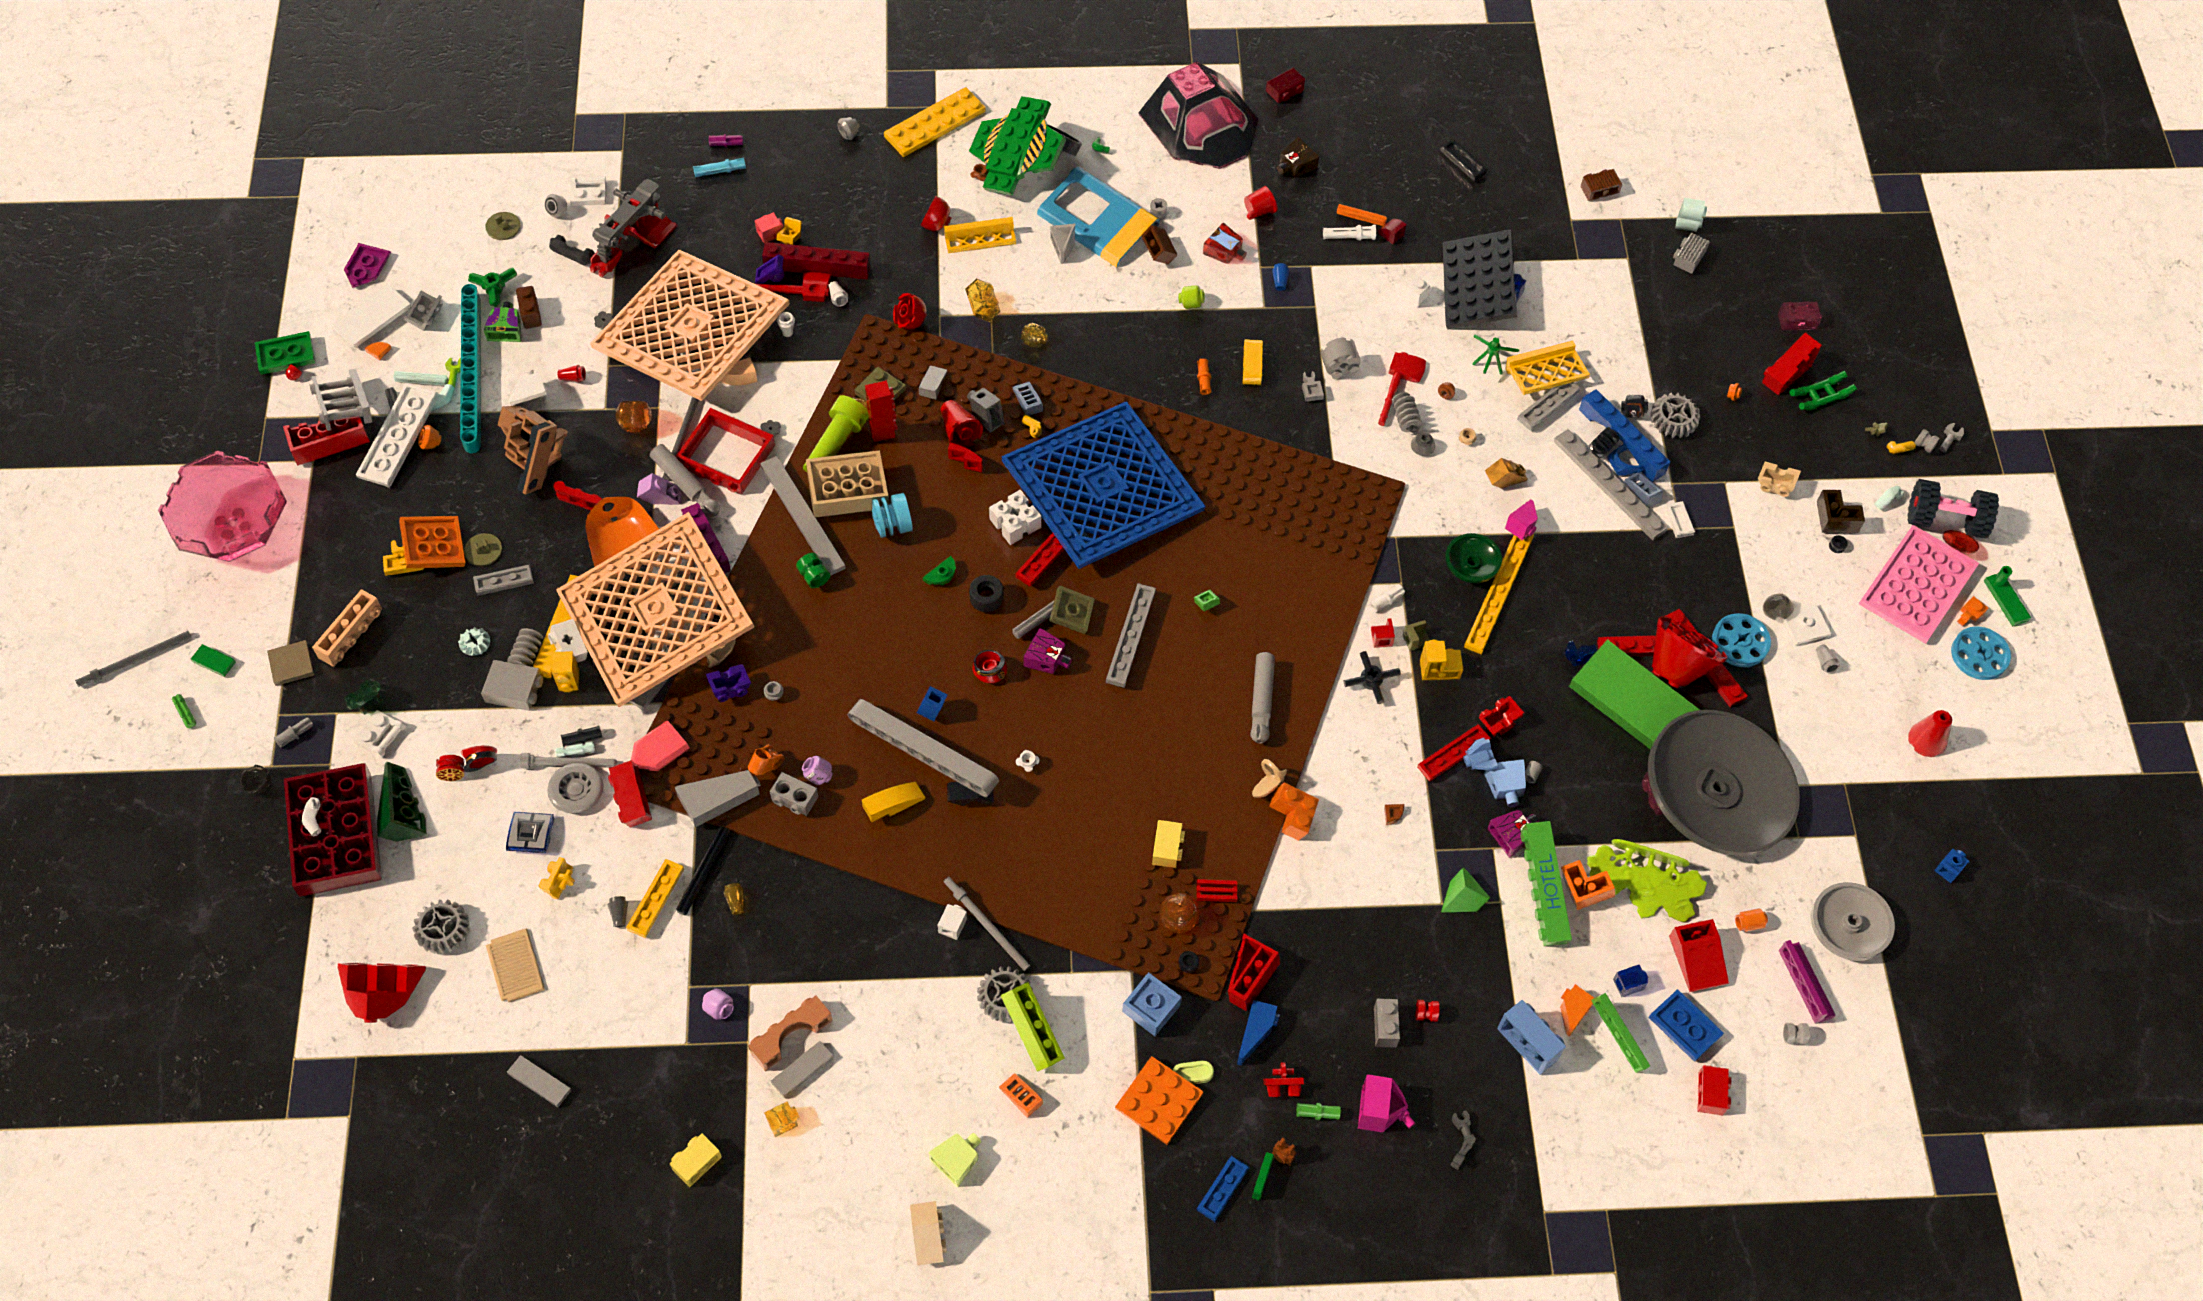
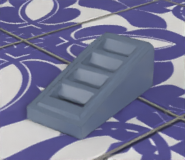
M1030 382L1013 387V391L1025 415L1030 416L1043 411V404Z
M1635 473L1625 479L1624 482L1648 508L1662 501L1663 491L1641 473Z

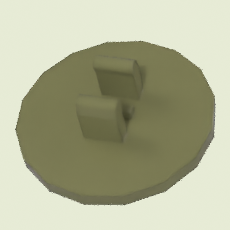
M498 212L488 218L485 230L493 239L507 240L519 232L520 220L513 213Z
M487 533L478 534L470 538L464 548V554L469 563L482 567L496 562L502 553L500 540L496 536Z

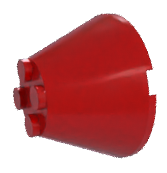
M1660 616L1657 622L1652 673L1659 678L1664 677L1668 679V683L1677 689L1679 686H1687L1725 662L1728 658L1724 651L1720 653L1717 650L1718 645L1701 633L1681 622L1676 625L1671 622L1672 619L1669 617Z

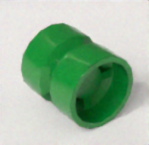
M816 553L804 555L796 564V568L810 588H819L830 579V572L822 564L821 559Z

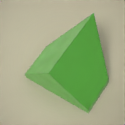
M1462 868L1449 883L1441 913L1476 912L1490 897L1469 872Z

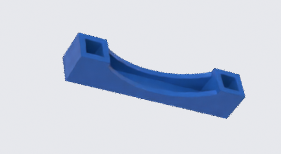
M1597 389L1583 397L1579 411L1590 422L1596 421L1606 428L1610 427L1614 430L1632 453L1637 463L1644 467L1642 473L1652 483L1666 474L1670 461Z

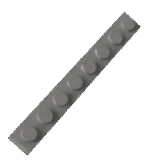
M1569 429L1554 438L1553 442L1652 541L1667 531L1668 527Z

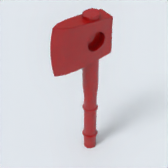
M805 272L803 273V286L756 285L771 292L803 294V301L825 302L826 296H829L828 286L831 274Z
M1395 352L1388 373L1393 375L1378 421L1380 426H1384L1388 419L1392 399L1398 390L1401 379L1410 382H1420L1426 367V360L1423 358L1409 355L1406 352Z

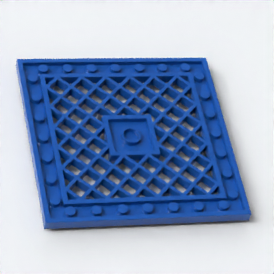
M1127 401L1002 456V462L1040 513L1078 569L1205 511L1206 506ZM1113 430L1123 432L1122 436L1113 434ZM1098 437L1108 439L1107 443L1097 441ZM1113 440L1120 442V445L1117 446L1110 444V441ZM1123 443L1133 445L1132 449L1122 447ZM1082 444L1092 446L1091 450L1082 448ZM1095 447L1105 449L1104 453L1094 451ZM1110 450L1117 452V455L1114 456L1107 454V451ZM1067 451L1074 452L1076 456L1066 455ZM1120 453L1130 455L1129 459L1119 457ZM1079 454L1089 456L1088 460L1079 458ZM1133 456L1143 458L1142 462L1132 460ZM1092 457L1102 459L1101 463L1091 461ZM1051 458L1061 460L1060 464L1050 462ZM1064 461L1071 462L1073 466H1066L1063 463ZM1119 463L1127 465V468L1123 469L1116 466ZM1076 464L1086 466V469L1076 468ZM1035 465L1045 467L1044 471L1035 469ZM1130 466L1140 468L1139 472L1129 470ZM1048 468L1058 470L1057 474L1047 472ZM1142 470L1152 471V475L1143 474ZM1061 471L1070 473V477L1060 475ZM1073 475H1078V479L1073 478ZM1127 476L1136 478V482L1127 481ZM1045 478L1055 480L1054 484L1044 482ZM1139 481H1149V486L1140 484ZM1057 482L1067 483V487L1059 486ZM1152 483L1161 484L1162 488L1152 487ZM1070 485L1080 486V489H1071ZM1129 488H1133V489H1134L1133 493H1132V492H1128V491H1129ZM1141 490L1147 493L1146 496L1136 494V491ZM1054 492L1064 493V497L1054 496ZM1149 493L1159 495V499L1149 497ZM1067 495L1076 496V501L1066 499ZM1162 496L1172 498V501L1168 502L1161 499ZM1121 497L1131 499V502L1128 503L1120 500ZM1080 498L1090 500L1089 504L1079 502ZM1134 500L1144 502L1143 506L1133 504ZM1146 504L1157 505L1156 509L1148 508ZM1064 505L1074 507L1073 511L1063 509ZM1105 505H1113L1115 510L1107 509ZM1118 507L1128 509V513L1119 512ZM1077 508L1087 510L1086 514L1076 512ZM1131 510L1141 512V515L1135 516L1131 515L1130 513ZM1090 511L1100 513L1099 518L1090 516ZM1102 515L1112 516V521L1102 519ZM1074 518L1083 520V525L1073 523ZM1115 518L1125 519V523L1115 522ZM1092 522L1097 525L1096 528L1086 526V523ZM1104 525L1110 528L1109 531L1099 529V526ZM1087 532L1094 534L1093 539L1084 537L1083 533Z

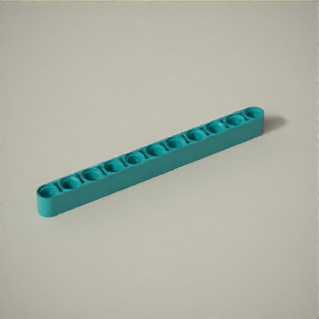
M466 284L461 289L460 438L465 451L468 453H476L481 447V299L474 284Z

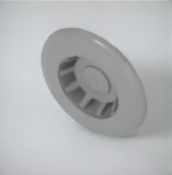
M567 764L558 769L550 778L547 788L548 798L552 805L560 811L566 813L586 811L600 799L604 786L603 779L600 773L588 764Z

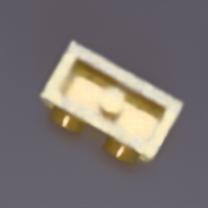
M976 278L965 288L975 317L989 322L1001 312L994 288L989 282Z

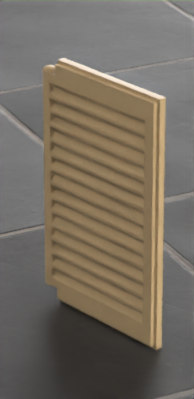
M527 928L492 939L491 944L486 945L501 1001L508 1000V1002L545 990Z

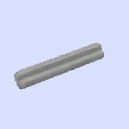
M1054 601L1012 630L1013 635L1017 639L1021 638L1051 617Z

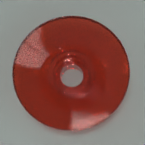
M1946 530L1942 535L1943 540L1957 551L1975 553L1979 549L1978 542L1961 531Z

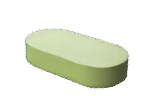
M1207 1061L1181 1063L1173 1068L1174 1072L1192 1084L1207 1083L1214 1074L1213 1066Z

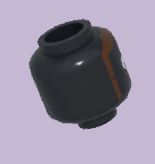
M1627 395L1625 401L1621 402V411L1625 412V416L1628 418H1642L1644 414L1648 413V399H1645L1643 395Z

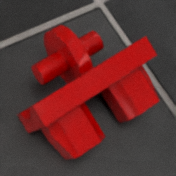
M1285 1062L1280 1063V1069H1272V1074L1280 1075L1281 1078L1263 1079L1264 1085H1267L1268 1097H1280V1085H1288V1096H1300L1301 1084H1304V1078L1302 1077L1286 1078V1075H1294V1068H1286Z

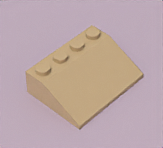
M880 450L806 459L814 517L871 511L873 506L872 500L877 499L881 507V498L885 497L888 503V491Z

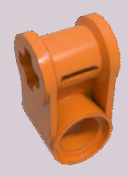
M767 744L754 751L748 765V770L755 775H763L779 768L785 756L778 754L772 749L771 745Z

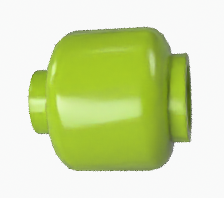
M1198 285L1184 286L1181 293L1178 294L1179 303H1182L1185 309L1200 308L1202 303L1205 302L1204 290Z

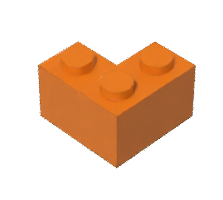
M1285 782L1274 791L1269 807L1287 815L1281 833L1298 841L1307 835L1319 799Z
M1580 860L1561 867L1563 879L1577 910L1615 897V888L1607 871L1587 877Z

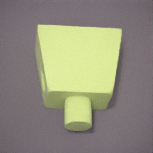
M972 1133L966 1140L959 1134H954L928 1153L929 1160L958 1187L978 1161V1153L974 1149L981 1143V1140L975 1133Z

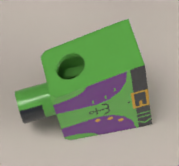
M503 302L502 308L491 309L483 330L486 340L521 342V320L518 309L513 308L511 302Z

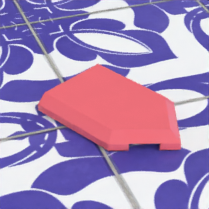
M665 721L634 743L631 761L637 764L639 769L659 771L688 751L690 747L669 721Z

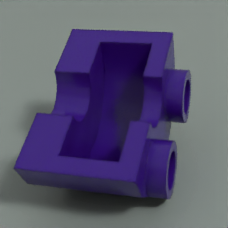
M743 664L730 667L726 672L715 671L706 674L714 696L719 702H725L729 698L736 696L743 697L748 693L747 689L751 682Z

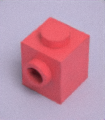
M774 212L755 220L756 231L764 243L776 239L777 233L784 227L782 220L777 218Z

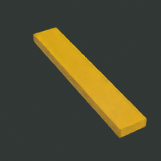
M570 575L568 582L572 581L578 576ZM561 599L533 667L539 668L541 676L546 678L552 677L553 652L556 650L555 645L551 644L548 638L551 625L571 620Z

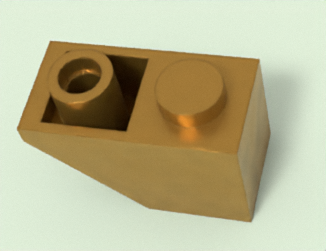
M1500 458L1485 470L1491 484L1499 488L1509 487L1528 480L1525 475L1526 470L1521 464L1504 458Z

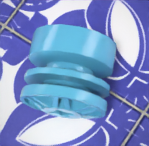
M904 493L891 495L890 505H888L885 497L881 498V507L877 499L872 500V516L881 538L886 537L885 528H888V532L892 536L894 534V526H897L900 533L913 531L911 516Z

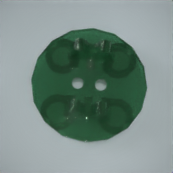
M364 681L360 685L359 690L355 693H349L344 698L346 707L348 709L357 708L361 714L366 715L368 712L363 705L372 697L380 703L383 701L378 694L381 688L379 682Z

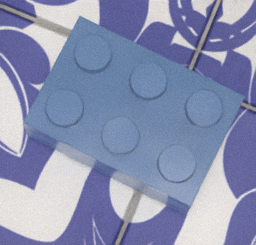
M1523 1000L1519 1001L1503 1015L1497 1028L1539 1075L1555 1064L1566 1048L1563 1039L1559 1035H1555L1551 1031L1549 1024L1544 1019H1540L1536 1015L1534 1008Z

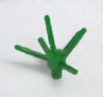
M1475 334L1473 337L1486 344L1488 348L1472 365H1476L1489 354L1483 370V374H1486L1492 357L1495 356L1499 374L1501 375L1503 371L1499 351L1519 352L1520 350L1501 346L1499 338L1495 337L1491 342H1488Z

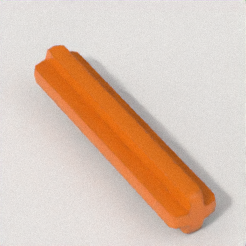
M1339 204L1337 208V214L1376 225L1384 226L1387 221L1386 216Z

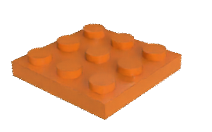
M458 516L400 517L399 523L406 568L465 566Z
M1151 1056L1119 1100L1115 1109L1168 1145L1202 1097L1203 1091Z

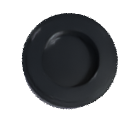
M1192 951L1183 952L1178 960L1179 968L1185 973L1196 971L1199 966L1197 954Z

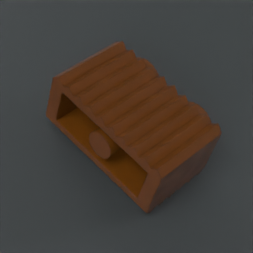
M1605 169L1596 174L1589 173L1583 177L1581 182L1582 191L1585 193L1588 201L1618 194L1622 187V182L1614 169Z
M1150 225L1141 235L1142 240L1147 245L1146 248H1148L1153 261L1169 265L1176 258L1177 252L1165 228Z
M534 287L517 288V300L524 328L529 329L541 326L542 322Z

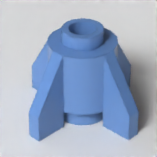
M1478 739L1465 751L1466 755L1463 756L1464 762L1472 770H1494L1499 768L1493 756L1489 739Z

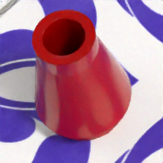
M578 364L558 369L557 375L559 380L581 382L586 379V370L584 366Z

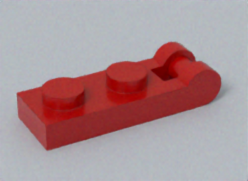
M557 481L554 484L557 498L561 501L592 510L602 500L596 494L591 495L581 489L567 487L562 481Z

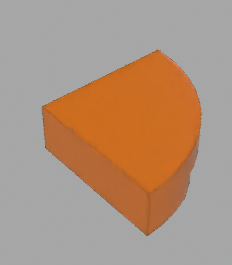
M376 342L365 347L366 352L378 360L392 349L391 345L385 342Z

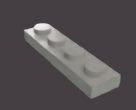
M1574 382L1554 387L1518 415L1517 420L1531 431L1579 393L1580 387Z

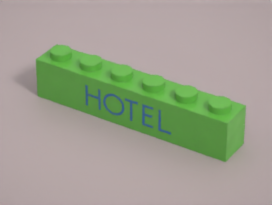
M1550 821L1527 823L1521 830V840L1525 842L1524 858L1529 863L1528 879L1532 881L1533 885L1531 896L1532 900L1536 902L1535 918L1540 924V929L1538 930L1539 939L1543 941V946L1568 944L1572 940L1551 823Z

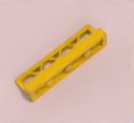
M1013 217L944 226L948 253L1016 244ZM1004 234H1011V239H1003L1001 237ZM990 236L994 238V240L990 242L984 240L986 237ZM969 239H975L977 242L975 244H970L967 241ZM957 241L960 243L958 246H950V242Z

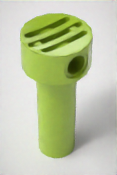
M839 396L829 411L832 422L808 459L836 456L851 432H860L868 419V410L851 397ZM806 462L803 466L805 472H807Z

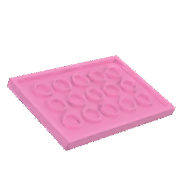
M1912 525L1859 602V605L1926 644L1979 565V562Z

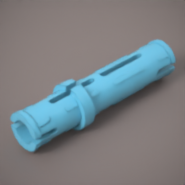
M744 158L735 160L725 159V161L693 166L695 177L721 172L731 173L734 170L746 169Z

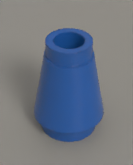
M1283 263L1275 264L1272 269L1275 289L1278 291L1286 289L1290 271L1288 266Z

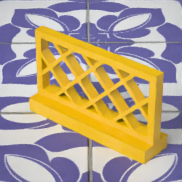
M1574 341L1507 357L1505 368L1506 372L1513 376L1523 395L1590 377V373L1575 350L1576 345ZM1574 358L1575 362L1572 363L1566 361V359ZM1554 362L1559 363L1558 367L1549 364ZM1565 365L1571 367V369L1566 371L1561 369V366ZM1542 367L1543 369L1542 371H1538L1532 368ZM1548 369L1554 371L1555 373L1552 376L1544 373V371ZM1574 369L1581 371L1583 374L1578 375L1572 372ZM1525 371L1526 374L1525 376H1523L1521 374H1518L1517 372ZM1529 373L1538 376L1537 380L1529 378ZM1559 373L1567 377L1561 379L1556 377V375ZM1542 377L1550 380V382L1544 383L1540 379ZM1524 382H1528L1534 385L1532 387L1526 388L1524 386Z

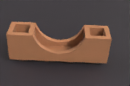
M817 995L813 998H807L797 1010L788 1012L782 1021L772 1024L762 1036H756L748 1045L750 1053L764 1071H767L782 1059L781 1044L789 1033L799 1029H807L817 1033L833 1021L831 1012Z

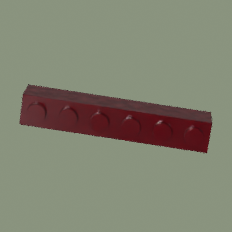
M765 242L762 254L763 264L778 254L783 256L782 269L788 272H821L831 274V276L868 280L871 267L869 252Z

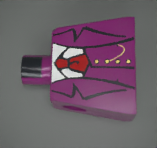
M1039 628L1024 655V666L1052 674L1058 665L1068 669L1072 658L1064 655V642Z
M1516 810L1490 820L1487 829L1507 856L1511 858L1525 846V842L1521 840L1522 828L1527 823H1537L1539 820L1534 814L1525 818L1520 810Z

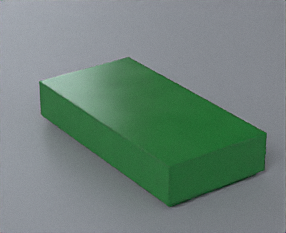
M203 644L191 657L193 663L222 677H225L236 663L233 658Z
M1266 1152L1253 1191V1199H1261L1274 1158L1271 1153Z

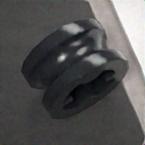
M1841 535L1834 536L1829 542V549L1834 553H1842L1848 546V541Z

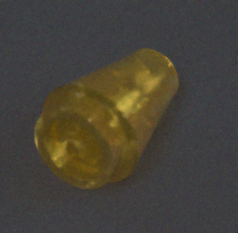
M740 883L726 885L723 894L732 915L743 913V888Z

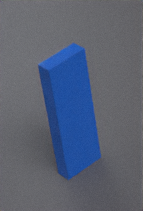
M1231 1156L1197 1207V1211L1215 1222L1246 1175L1249 1166Z

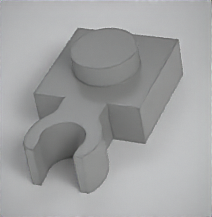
M1313 371L1310 378L1304 372L1303 381L1305 383H1302V390L1305 401L1322 400L1324 393L1321 382L1315 381V373Z

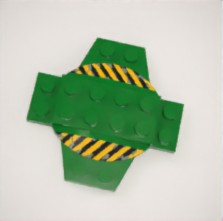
M1021 96L1017 107L1011 108L1010 113L1005 117L981 121L969 152L984 162L985 169L989 171L982 186L985 190L1013 196L1019 180L1025 178L1024 174L1027 172L1039 173L1054 170L1066 139L1047 126L1048 123L1045 119L1052 105L1049 101Z

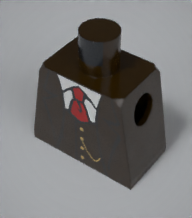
M1297 137L1280 153V164L1277 166V170L1280 174L1288 171L1293 177H1298L1317 169L1319 156Z

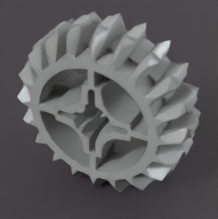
M1672 393L1668 396L1664 394L1652 406L1650 413L1652 417L1651 422L1654 423V428H1659V433L1665 432V436L1669 434L1672 436V439L1675 435L1679 438L1683 435L1687 437L1689 433L1692 434L1696 427H1698L1700 409L1696 408L1697 403H1692V398L1686 399V395L1682 397L1679 396V393L1675 396Z
M439 899L438 903L434 904L431 901L430 907L423 906L424 912H417L419 918L414 919L415 926L412 927L415 933L414 938L418 941V945L427 952L430 949L434 954L438 950L441 954H444L445 949L452 952V946L459 947V941H465L464 935L469 934V916L465 913L464 908L459 907L456 902L451 903L447 899L443 903ZM439 921H441V923H442V925H443V927H442L443 932H442L441 929L439 928V927H440ZM437 936H438V937H442L441 939H433L434 937H437Z
M1000 966L999 972L992 969V976L985 974V980H980L981 987L977 988V993L979 994L977 1001L981 1002L979 1007L980 1009H985V1015L991 1013L992 1020L998 1016L1000 1022L1003 1021V1017H1007V1021L1010 1022L1011 1016L1007 1008L1001 1007L1005 1005L1001 998V993L1004 994L1027 982L1030 984V980H1025L1026 975L1024 973L1019 975L1018 969L1011 972V967H1008L1007 971H1003V968ZM991 988L996 993L992 1002L988 997Z

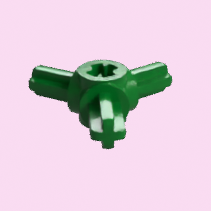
M509 268L501 274L490 272L482 276L470 273L468 281L480 285L483 290H486V293L489 295L490 305L498 307L500 305V294L505 287V283L516 277L517 272L514 268Z

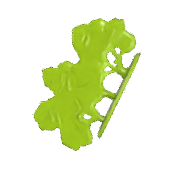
M1612 840V845L1626 851L1623 854L1616 855L1612 848L1602 845L1598 847L1595 855L1587 857V865L1591 868L1589 876L1607 871L1614 885L1615 895L1625 888L1631 891L1629 899L1633 905L1638 907L1637 912L1641 919L1655 915L1658 907L1663 906L1669 917L1685 922L1688 918L1695 915L1690 899L1704 895L1707 882L1702 880L1697 870L1679 873L1676 869V866H1689L1690 862L1688 860L1630 841ZM1633 853L1649 858L1648 864L1645 867L1635 865L1631 859ZM1612 856L1616 857L1613 861L1610 860ZM1624 858L1627 859L1624 865L1620 867L1615 865L1619 859L1623 861ZM1654 860L1670 864L1666 871H1661L1653 863ZM1628 862H1631V868L1627 865ZM1673 873L1677 876L1675 880L1672 879Z

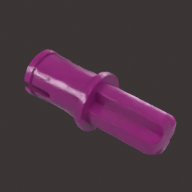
M709 135V146L727 147V145H743V136Z

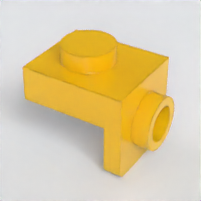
M786 217L784 228L777 233V240L784 244L793 245L801 237L802 221Z

